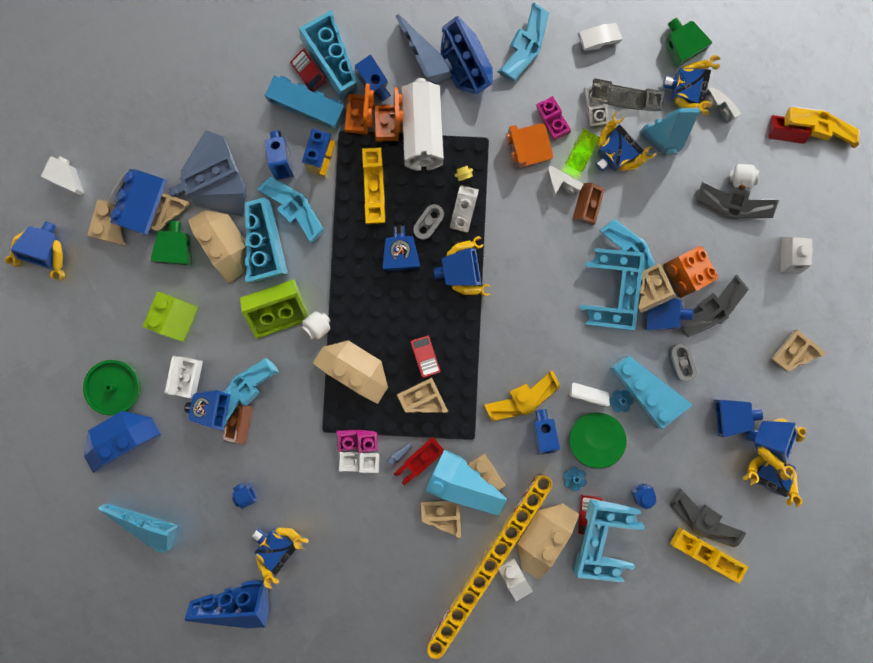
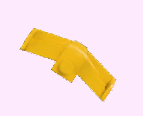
M789 107L785 114V126L811 127V136L828 141L834 135L851 144L852 148H856L859 145V129L835 117L830 112Z
M551 370L531 389L525 383L509 391L511 399L484 404V407L492 422L520 415H528L534 412L540 404L557 391L560 385L554 372Z

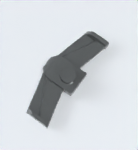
M704 181L701 182L697 201L733 219L773 218L779 199H748L750 191L730 187L727 194Z
M735 274L719 297L711 293L697 304L702 311L695 313L693 320H682V326L679 329L689 338L717 324H722L729 318V315L748 292L749 288Z
M682 489L678 490L670 503L671 507L690 526L692 531L700 537H706L725 545L736 547L739 546L746 535V532L720 523L723 516L708 506L704 505L700 510Z

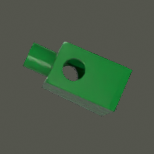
M676 17L668 23L672 33L667 37L666 44L677 68L711 46L712 41L694 21L682 25Z
M169 221L168 231L157 232L150 261L161 264L192 266L190 235L180 232L181 222Z

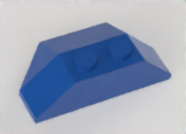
M459 16L454 17L442 27L443 35L440 54L444 60L448 58L453 68L450 72L456 87L479 94L493 84V67L477 35Z
M121 411L88 430L84 458L94 473L161 433L152 417Z

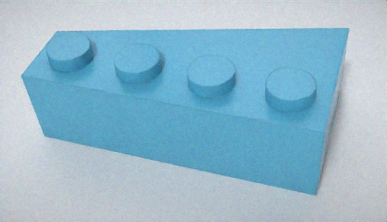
M330 10L300 27L299 33L301 41L342 100L348 94L357 91V80L333 12Z
M263 197L245 202V228H247L245 238V282L254 284L288 275L271 201Z
M624 356L610 367L657 428L664 429L693 406L630 356Z

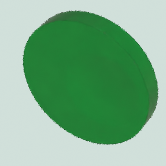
M105 360L97 363L88 371L83 383V394L86 402L94 411L103 415H116L121 411L127 412L136 404L141 392V382L137 372L132 366L119 360Z
M590 413L581 417L574 424L570 433V448L574 457L581 464L592 469H606L613 466L622 458L626 449L627 438L623 426L614 417L605 413Z

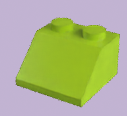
M157 291L142 327L185 342L199 307Z

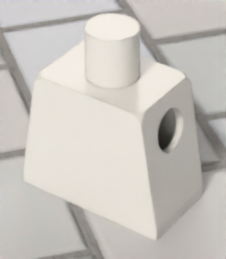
M781 237V273L800 274L812 265V238Z

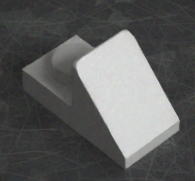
M551 165L546 172L553 198L560 186H563V189L570 194H578L583 186V183Z
M514 557L502 564L499 572L516 601L533 592Z

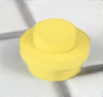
M468 166L457 169L458 173L454 175L458 178V181L468 179L473 176V168L468 169Z

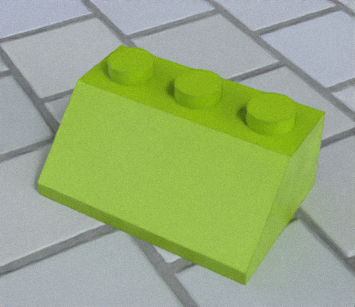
M295 279L240 297L241 311L256 339L301 324L309 316Z

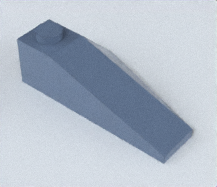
M399 14L396 15L426 79L438 85L452 77L450 70L453 68L448 58L444 60L442 55Z

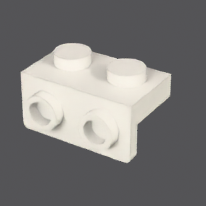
M172 356L165 394L192 399L193 395L197 393L203 361Z

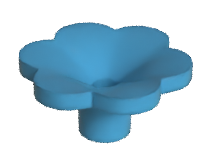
M615 390L609 402L615 412H628L634 400L630 397V393L627 390Z
M572 467L570 471L564 473V478L566 479L564 482L565 486L572 488L574 491H579L581 487L587 484L585 479L586 472L579 470L577 467Z

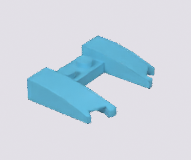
M595 248L594 251L598 253L592 262H586L585 267L622 270L618 308L581 304V311L586 310L590 319L586 324L635 330L645 253Z
M589 500L586 513L588 522L581 551L576 554L573 571L577 578L615 582L624 581L620 576L625 568L632 571L635 565L631 562L604 557L602 552L609 527L645 529L642 522L638 523L636 515L641 514L639 509L604 501Z

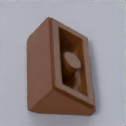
M583 183L573 219L595 225L605 189L593 183Z
M237 405L227 420L222 440L236 444H245L247 442L253 410L252 406Z

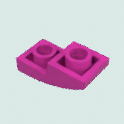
M553 96L536 104L538 112L554 141L571 133V129L562 115V110Z
M336 431L338 452L358 449L359 453L378 451L377 432Z

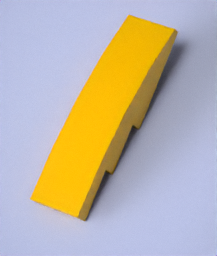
M678 527L670 542V545L739 584L749 568Z

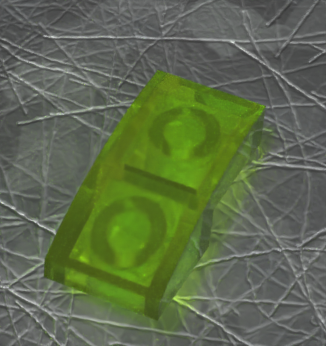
M583 128L565 164L582 173L600 137Z

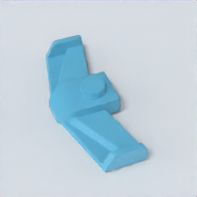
M536 3L531 5L532 8L526 31L518 29L510 44V47L516 51L497 71L512 81H515L531 61L538 56L542 48L541 44L549 12Z
M269 176L257 188L258 191L282 204L277 210L291 224L297 219L310 243H313L322 234L324 228L310 207L308 199L301 192L295 191L272 176Z
M616 219L610 221L599 230L600 233L618 245L621 251L645 253L642 271L656 265L646 242Z
M264 358L241 374H237L231 380L230 385L225 390V393L231 394L225 425L239 402L247 406L260 393L256 386L274 374L279 373V370L269 359Z

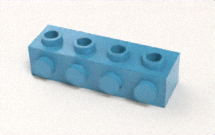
M274 75L265 94L268 102L335 131L338 130L346 112L345 106L340 100L335 98L332 100L328 99L325 94L319 91L314 93L301 83L293 84L285 76L277 77Z

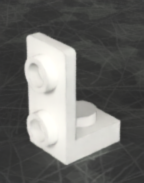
M460 185L450 228L464 232L469 231L478 189Z

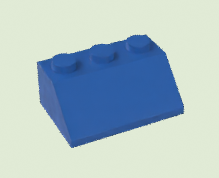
M129 169L124 176L123 188L117 195L116 207L111 212L110 223L148 235L167 180L139 170Z

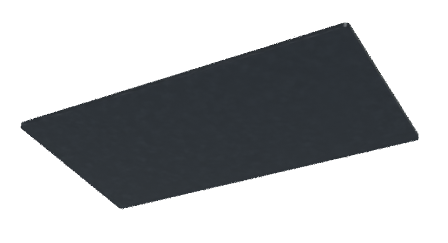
M342 130L338 133L328 315L330 331L327 333V346L350 341L381 360L388 388L377 404L325 373L323 432L336 433V431L367 430L375 431L377 435L424 438H431L433 436L434 438L473 440L475 438L482 295L480 293L478 295H464L453 290L451 285H446L445 278H435L434 269L443 267L442 258L447 256V252L455 244L469 240L472 242L474 238L481 237L475 243L478 246L483 245L481 249L476 250L482 284L489 151L488 138L442 135L443 165L433 170H427V166L421 167V170H413L405 167L403 133H399V141H376L375 132L357 134L345 133ZM365 148L382 149L385 223L366 224L362 149ZM468 166V169L473 168V176L468 179L458 181V178L454 175L458 173L457 169ZM460 185L479 190L468 232L450 228ZM433 204L439 205L444 211L442 222L429 239H418L414 234V225L428 206ZM436 212L431 213V217L437 218L438 214ZM394 226H405V236H413L420 269L383 270L386 238L394 237ZM424 227L420 229L422 234L427 232V229ZM429 335L441 372L422 378L410 341ZM432 378L448 412H405L397 394Z

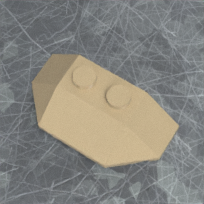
M203 210L188 220L191 230L215 268L229 284L246 273L245 239L228 214Z
M350 341L322 347L313 362L315 366L326 374L377 404L388 388L382 361Z
M563 503L537 510L517 542L521 566L524 571L539 580L553 566L573 533L579 513Z

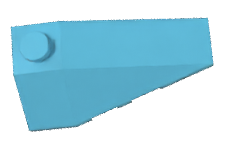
M108 503L99 507L102 513L143 543L153 547L154 551L165 553V551L167 552L173 548L179 529L178 525Z

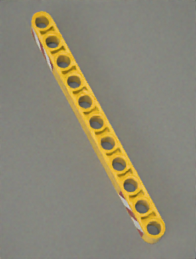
M538 474L534 477L427 642V652L431 658L438 659L444 655L552 488V481L546 475ZM540 479L547 480L545 488H538V481ZM531 495L537 497V501L534 504L527 503V499ZM519 512H525L526 518L519 521L516 519ZM509 528L516 530L515 535L512 537L506 535V530ZM499 544L505 546V550L502 553L495 551V547ZM487 561L495 563L492 569L484 567ZM477 577H481L484 579V582L481 585H475L474 580ZM471 594L473 599L467 602L463 600V596ZM459 610L463 614L461 617L455 618L452 613ZM444 627L452 629L449 634H444L441 630ZM433 644H439L441 648L439 650H433L431 646Z

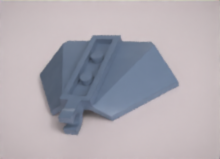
M206 130L181 170V177L179 178L181 183L169 188L171 196L179 197L186 193L196 206L243 217L246 188L225 137Z

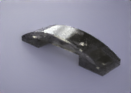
M594 78L591 98L601 103L621 108L662 111L665 91L649 88L645 90L613 85L612 81Z

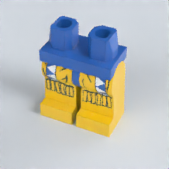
M312 128L302 159V163L305 164L308 172L323 177L327 176L331 162L330 159H332L336 146V141L330 140V133Z

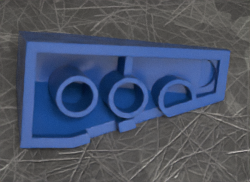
M264 580L247 581L241 583L242 586L235 589H224V592L218 595L210 594L190 601L185 621L239 628H265L270 609L268 589L264 586Z

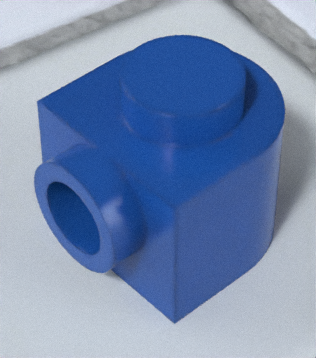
M241 483L233 487L232 499L236 507L244 509L257 502V496L251 483L247 485Z
M641 484L631 491L634 501L638 506L650 509L655 505L656 495L652 486Z

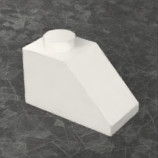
M50 156L41 177L83 196L84 191L76 168L69 165L70 161L61 156L58 159Z

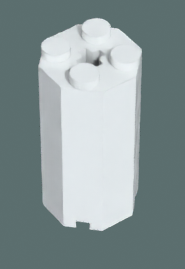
M418 78L415 82L401 88L405 167L421 170V167L427 166V170H433L443 165L440 86L426 82L424 78Z

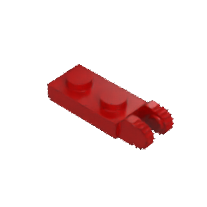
M432 436L404 461V464L393 474L397 477L408 467L412 473L401 482L405 486L440 457L444 449Z

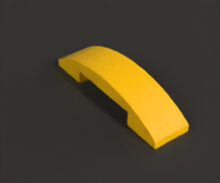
M365 148L362 149L366 224L385 223L382 149Z

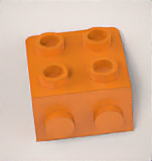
M366 83L365 95L348 94L345 133L368 134V128H372L374 90H370V84Z
M394 87L393 104L374 105L376 141H399V133L403 132L402 94H398V87Z
M539 123L518 129L517 125L509 127L506 139L508 145L511 144L513 151L511 152V158L513 163H516L517 169L549 161L553 158L545 124Z
M698 246L663 264L680 298L718 279L716 270L702 246Z

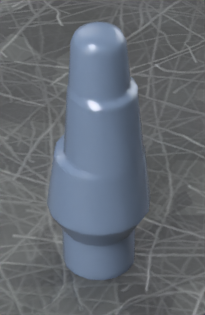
M408 443L392 453L386 461L390 466L398 463L412 448V445Z

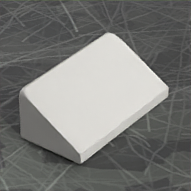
M577 383L571 384L569 397L605 407L609 406L608 392Z

